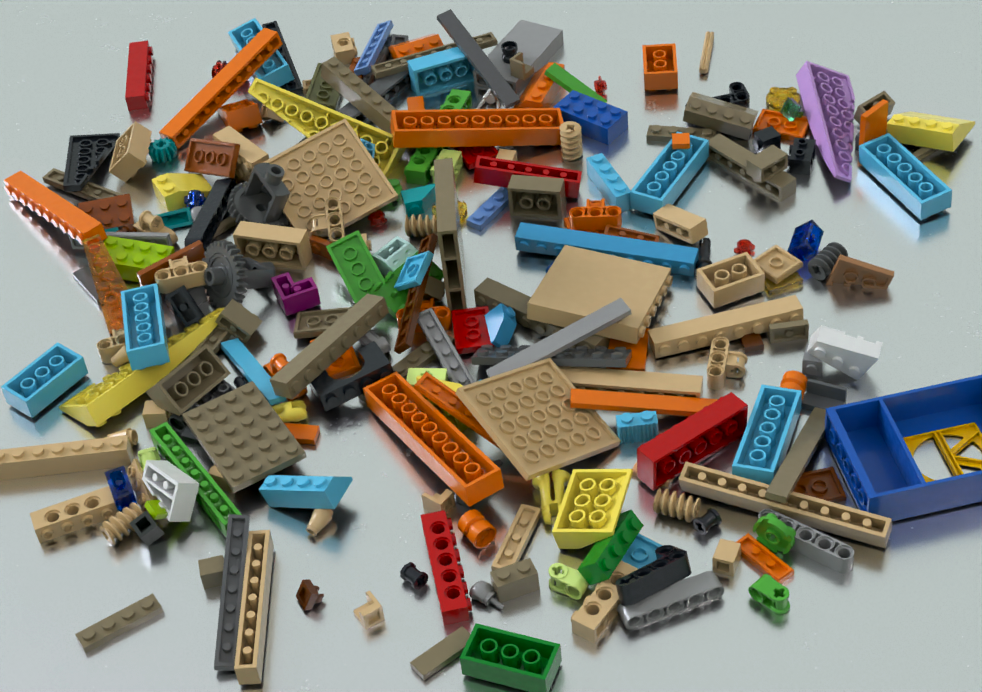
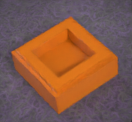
M672 133V149H690V134Z

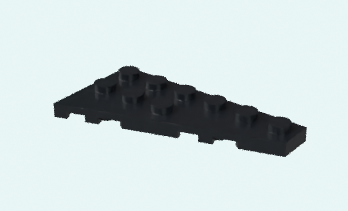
M120 133L70 136L63 182L64 192H77L85 187L115 147Z

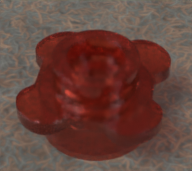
M599 76V80L594 81L596 93H601L604 96L607 84Z
M377 210L368 216V220L371 221L370 224L373 227L387 223V219L384 217L385 213L381 210Z
M747 239L739 240L737 248H734V253L742 254L748 252L751 255L755 245Z

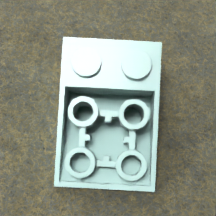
M396 236L374 253L372 257L382 276L385 277L389 271L394 272L406 261L407 257L413 256L418 250L410 242Z

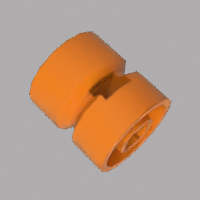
M787 371L782 377L780 387L802 390L803 400L808 379L799 371Z
M477 509L465 512L458 521V529L478 549L487 547L496 537L497 531L488 520H485V517Z

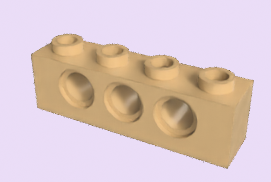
M107 486L31 512L30 517L39 543L108 520L111 516L116 517L118 511L110 488Z
M620 561L608 580L597 583L593 593L588 595L580 609L572 614V633L595 644L618 615L617 607L620 604L615 582L638 570V568Z

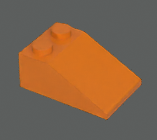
M248 99L223 105L217 110L225 126H230L237 132L243 131L242 128L249 127V129L256 128L258 124L262 123L258 104Z

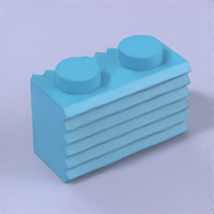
M646 410L640 413L616 415L617 437L621 440L620 445L622 443L629 444L630 442L637 443L638 441L646 442L655 438L659 434L656 411Z

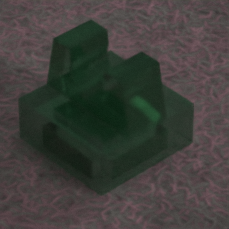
M788 97L780 113L789 121L794 122L796 117L801 118L804 111L800 110L802 107L793 98Z

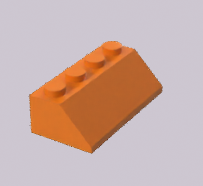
M548 62L535 72L520 96V103L516 104L513 108H549L561 86L544 75V73L556 62ZM556 63L557 65H559L560 67H562V68L565 70V65H564V64H558V63Z

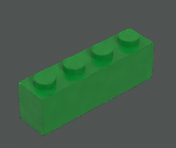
M632 510L620 513L614 535L596 542L577 569L590 586L610 578L644 526Z

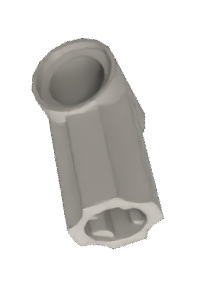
M371 329L358 340L363 346L375 341L384 354L391 350L386 338L383 336L379 337Z

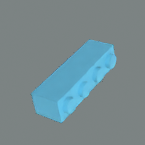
M603 153L586 158L587 175L610 206L620 207L621 212L630 210L631 190Z

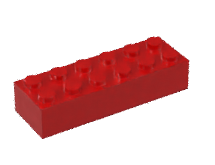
M730 392L709 406H705L697 413L690 415L682 422L673 425L662 434H658L647 443H643L637 448V477L654 491L664 485L666 481L679 476L685 462L698 464L743 436L747 426L748 405Z

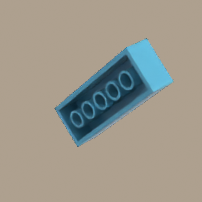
M254 18L229 31L228 34L239 53L263 28ZM278 49L253 74L254 77L278 87L294 80L289 65Z
M690 135V149H672L671 139L630 191L631 209L653 215L654 212L668 203L673 205L709 157V140Z
M890 133L859 145V163L920 220L951 207L952 189Z
M157 283L121 291L126 353L132 371L170 362L163 303Z
M761 385L732 464L733 475L770 485L785 459L802 409V390Z

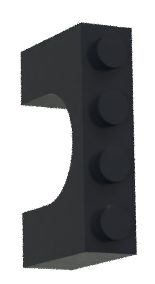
M375 341L357 349L364 367L354 376L346 379H334L324 370L309 384L325 411L364 394V387L394 373L391 363Z

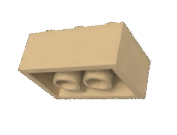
M135 121L116 140L109 172L124 182H127L129 178H133L139 168L142 169L147 163L146 156L149 153L148 147L152 141L150 139L152 131Z
M748 252L696 269L697 287L713 308L765 291V273Z

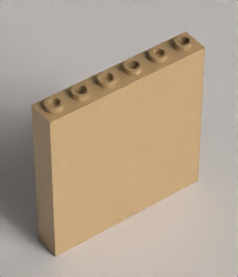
M564 245L528 301L527 319L567 327L622 298L631 309L632 314L597 332L595 335L637 344L640 337H644L646 327L650 326L651 317L655 316L657 306L660 307L662 297L666 296L668 287L672 285L673 276H670L671 268Z

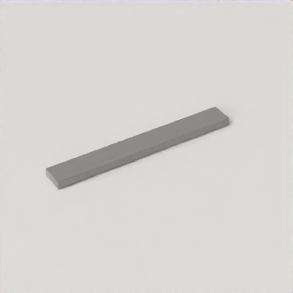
M619 298L486 370V373L489 377L551 358L631 315V309L622 298Z

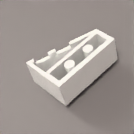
M821 325L811 335L807 353L858 381L879 359L883 342H869L864 340L862 336L855 338L845 335L844 331Z
M146 460L142 480L152 496H156L160 500L159 506L167 511L168 515L166 518L168 521L190 522L196 495L199 490V483L167 460Z

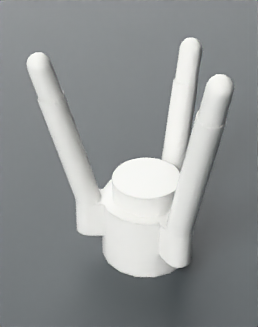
M489 88L484 94L483 100L476 107V109H480L485 102L489 104L496 102V109H500V101Z

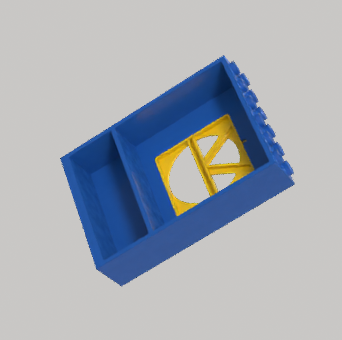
M982 375L826 408L824 437L859 510L896 521L982 501V460L956 456L971 442L976 444L982 451ZM944 436H957L963 439L950 449ZM934 438L953 477L933 480L922 474L913 458L917 447L924 441ZM959 465L979 468L981 470L964 474Z

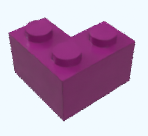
M289 272L271 278L274 294L286 316L321 304L318 288L312 277L294 283Z

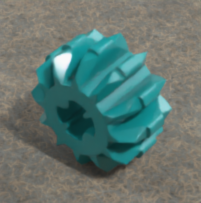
M160 137L159 140L154 139V142H151L148 147L149 156L153 162L158 164L161 162L165 164V162H171V159L176 158L177 147L173 139H168V137L164 139Z

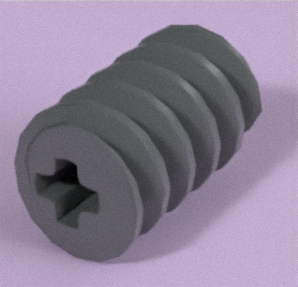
M837 242L829 243L808 262L810 274L817 280H824L830 275L840 254L848 257L845 247Z

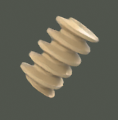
M573 121L564 122L560 125L562 158L568 161L576 160L583 154L581 126Z
M412 214L411 219H408V215H406V235L411 237L413 233L414 237H418L419 234L421 237H425L426 234L428 236L431 233H435L438 236L436 216L433 215L430 220L429 216L426 215L423 220L421 214H419L418 219H415L414 214Z
M659 488L654 498L653 510L655 513L661 512L665 516L669 514L672 518L677 516L679 520L685 519L686 522L690 523L699 514L701 498H697L694 503L693 496L691 495L685 500L684 493L677 498V491H673L670 496L669 489L666 488L664 493H661V488Z
M132 502L129 508L125 507L122 512H117L116 517H109V522L103 521L100 530L106 540L114 546L116 545L114 538L122 541L121 534L123 533L128 537L129 528L135 532L129 523L140 516L143 511L136 503Z

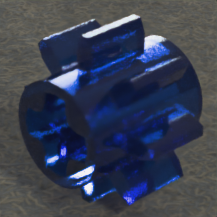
M191 190L188 196H184V204L190 210L193 207L202 206L206 200L204 193H201L199 190Z

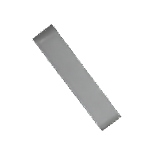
M764 509L759 512L758 519L766 516L768 513H772L796 531V536L794 537L795 544L791 550L840 573H848L853 569L854 549L850 545L772 509Z
M706 571L678 581L636 604L629 606L619 604L617 612L625 627L632 630L716 600L724 594L725 590L713 571Z

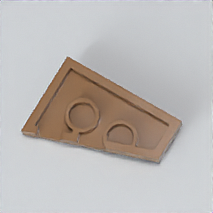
M840 254L827 279L826 285L833 286V283L843 284L844 287H851L852 284L862 285L863 288L887 290L894 277V271Z

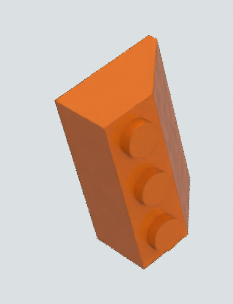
M430 34L389 46L388 49L393 59L443 46L444 44L439 34Z

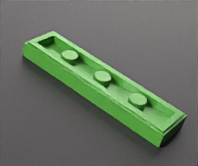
M556 63L551 65L544 73V75L569 93L574 90L607 103L606 99Z

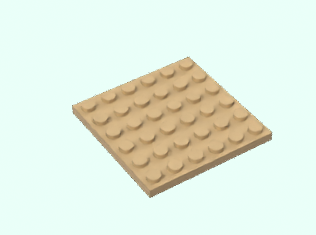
M346 118L263 162L270 163V165L276 164L284 169L285 174L282 182L290 191V195L283 213L293 228L307 229L309 237H311L310 231L312 230L309 217L313 214L325 213L324 203L330 196L338 197L340 200L344 228L398 199V194Z
M551 358L459 387L455 393L526 481L615 448L621 442L594 409L570 408L571 388L576 389V387Z

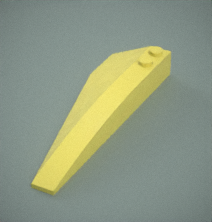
M256 77L248 90L249 94L307 138L346 118L359 139L362 138L375 144L374 160L386 178L399 163L406 148H394L392 134Z
M218 308L199 319L200 324L195 323L184 328L185 333L169 337L168 350L170 362L133 371L130 363L124 364L118 368L120 372L108 374L102 378L103 382L89 385L60 405L59 409L87 426H103L107 423L106 420L120 414L122 408L149 390L188 357L218 325L215 321L224 308Z

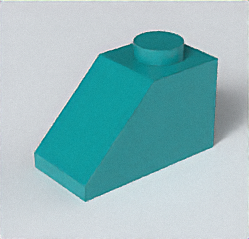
M435 183L401 191L402 204L408 217L412 216V214H424L436 201Z

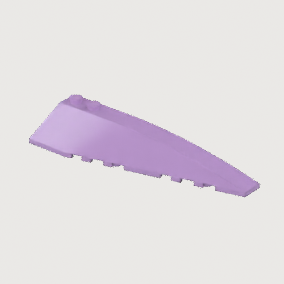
M806 61L796 74L810 129L818 149L834 178L850 183L852 180V166L850 163L853 158L851 156L853 151L851 143L853 142L854 124H852V121L854 120L853 111L855 110V105H853L855 95L850 78L846 74Z

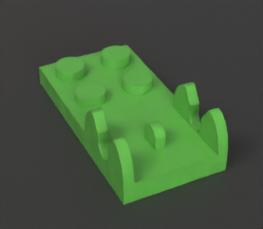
M359 230L326 246L355 304L367 293L369 294L379 280L383 281L384 278Z
M432 261L429 276L441 281L444 278L443 271ZM405 262L394 272L389 271L383 281L379 280L369 293L384 297L388 311L395 319H397L396 312L405 307L409 288L401 291L394 288Z

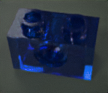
M813 219L796 227L787 252L802 262L814 257L817 254L824 231Z
M124 466L104 472L118 512H122L125 507L129 508L132 502L137 504Z

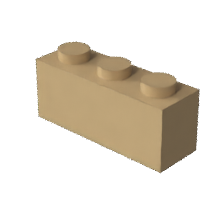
M669 203L653 213L656 229L690 244H695L708 235L705 218Z

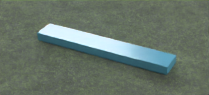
M238 338L221 342V349L248 382L253 381L270 405L286 401L285 397L275 395L270 382L271 376Z

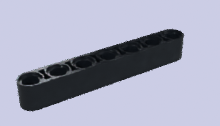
M234 178L217 179L185 238V247L200 240L203 243L204 251L207 250L228 209L227 200L231 190L237 186Z

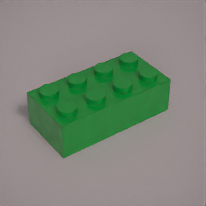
M477 623L460 656L463 675L529 692H549L562 662L561 646L558 643Z

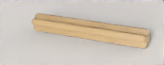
M707 31L705 34L699 65L700 74L708 73L714 41V32Z

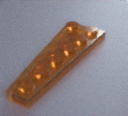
M97 234L82 240L111 337L113 336L112 329L119 330L124 328L121 291L128 290L100 235Z

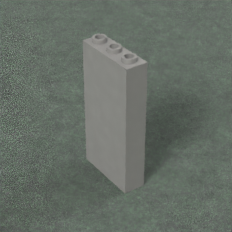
M520 20L487 57L518 95L530 82L535 72L541 69L563 45V30ZM506 41L516 42L518 46L517 53H523V63L534 67V73L524 81L511 76L510 64L504 63L502 60L503 52L501 45ZM474 70V84L489 88L478 72Z

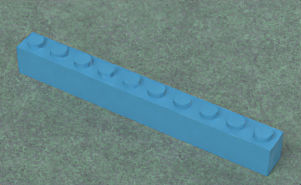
M520 222L515 235L516 250L558 256L564 245L668 267L671 268V273L693 277L696 271V262L699 260V248Z

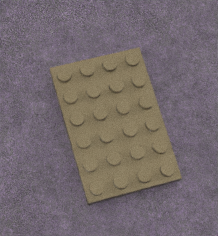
M253 381L182 414L184 421L234 493L266 478L268 475H272L307 458L306 452Z

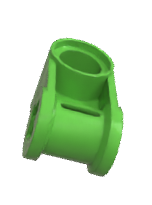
M764 574L748 588L751 597L773 613L782 615L790 610L788 588L774 580L770 575Z

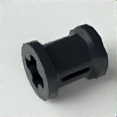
M709 508L706 514L700 518L696 517L693 523L700 534L706 535L713 526H719L722 523V519L715 509Z
M413 562L404 565L400 571V577L412 583V587L416 590L424 587L428 581V575L425 572H420Z

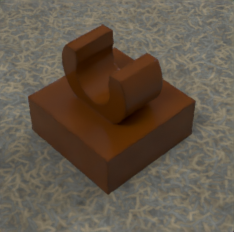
M310 579L302 580L296 594V598L304 610H312L314 604L321 603L324 594L318 593L319 586H314Z

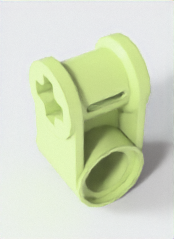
M155 447L138 451L142 471H144L146 460H161L158 449Z
M554 563L549 567L548 572L551 577L549 579L550 589L575 600L581 599L589 587L588 582L581 573L562 563Z

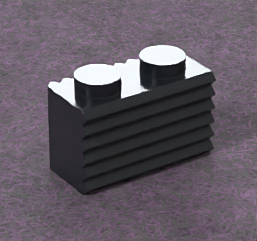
M184 285L166 296L169 299L168 302H171L170 305H173L172 308H175L174 311H177V314H179L185 327L204 317V314Z

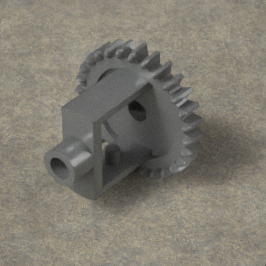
M259 163L254 166L249 181H245L244 184L240 183L231 190L227 200V207H229L228 212L232 213L231 217L237 218L236 223L246 221L285 227L290 226V222L283 213L290 191L282 182L285 171L281 166Z
M227 240L210 243V247H207V252H204L206 258H202V261L208 265L204 272L206 283L204 289H207L206 296H210L209 302H213L212 306H216L217 309L224 308L232 299L242 303V299L245 298L242 293H246V289L271 287V278L275 277L274 264L272 262L259 263L249 257L242 258L243 255L238 254L240 249Z

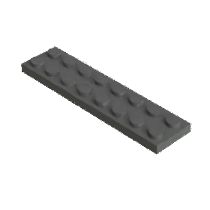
M490 344L482 345L471 357L472 365H496L530 347V345H521L519 348H512L511 345H501L500 347H493ZM578 346L576 349L568 348L551 357V359L557 366L626 368L632 358V349H626V347L607 349L605 346L588 349L587 346Z

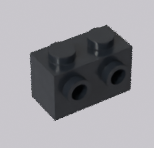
M794 139L793 145L790 144L789 173L811 174L816 140Z

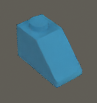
M500 303L484 315L490 341L497 347L509 344L517 325L514 310Z

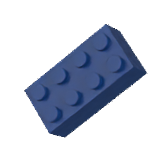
M574 90L553 107L560 108L564 122L573 121L580 124L582 135L606 145H610L628 129V111Z

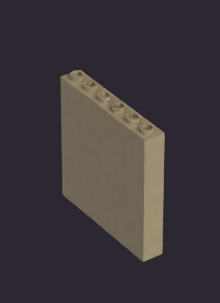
M448 158L434 160L437 233L447 305L451 313L452 310L467 309L463 238L453 160Z

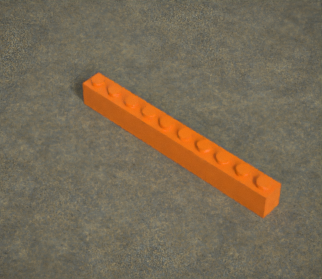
M263 28L159 131L161 138L168 137V139H173L177 149H179L283 44L278 32Z
M19 171L4 179L6 185L4 188L9 196L12 195L17 201L22 202L24 206H28L31 211L37 212L40 217L43 216L48 222L53 223L56 228L59 227L64 233H68L71 238L77 239L81 245L84 244L91 248L107 238L101 222L24 172Z

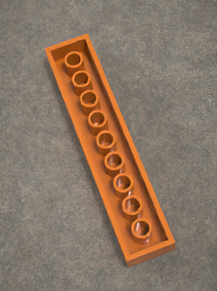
M560 108L391 110L390 128L394 148L561 145L560 125L564 121Z
M397 371L363 388L367 407L469 507L504 488L501 469Z

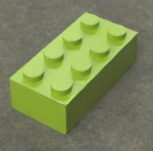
M107 235L94 258L97 275L139 282L136 272L175 253L174 246Z

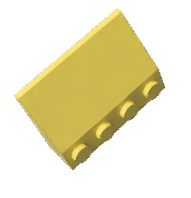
M910 111L894 114L887 122V133H890L902 144L954 152L974 127L975 121Z
M573 469L552 530L559 549H580L614 535L633 474L632 469Z

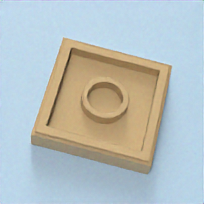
M774 245L753 259L765 273V277L775 284H778L803 267L801 260L778 245Z

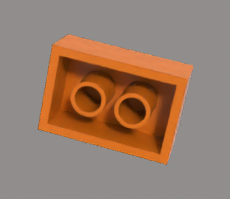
M675 43L642 45L645 90L678 89Z

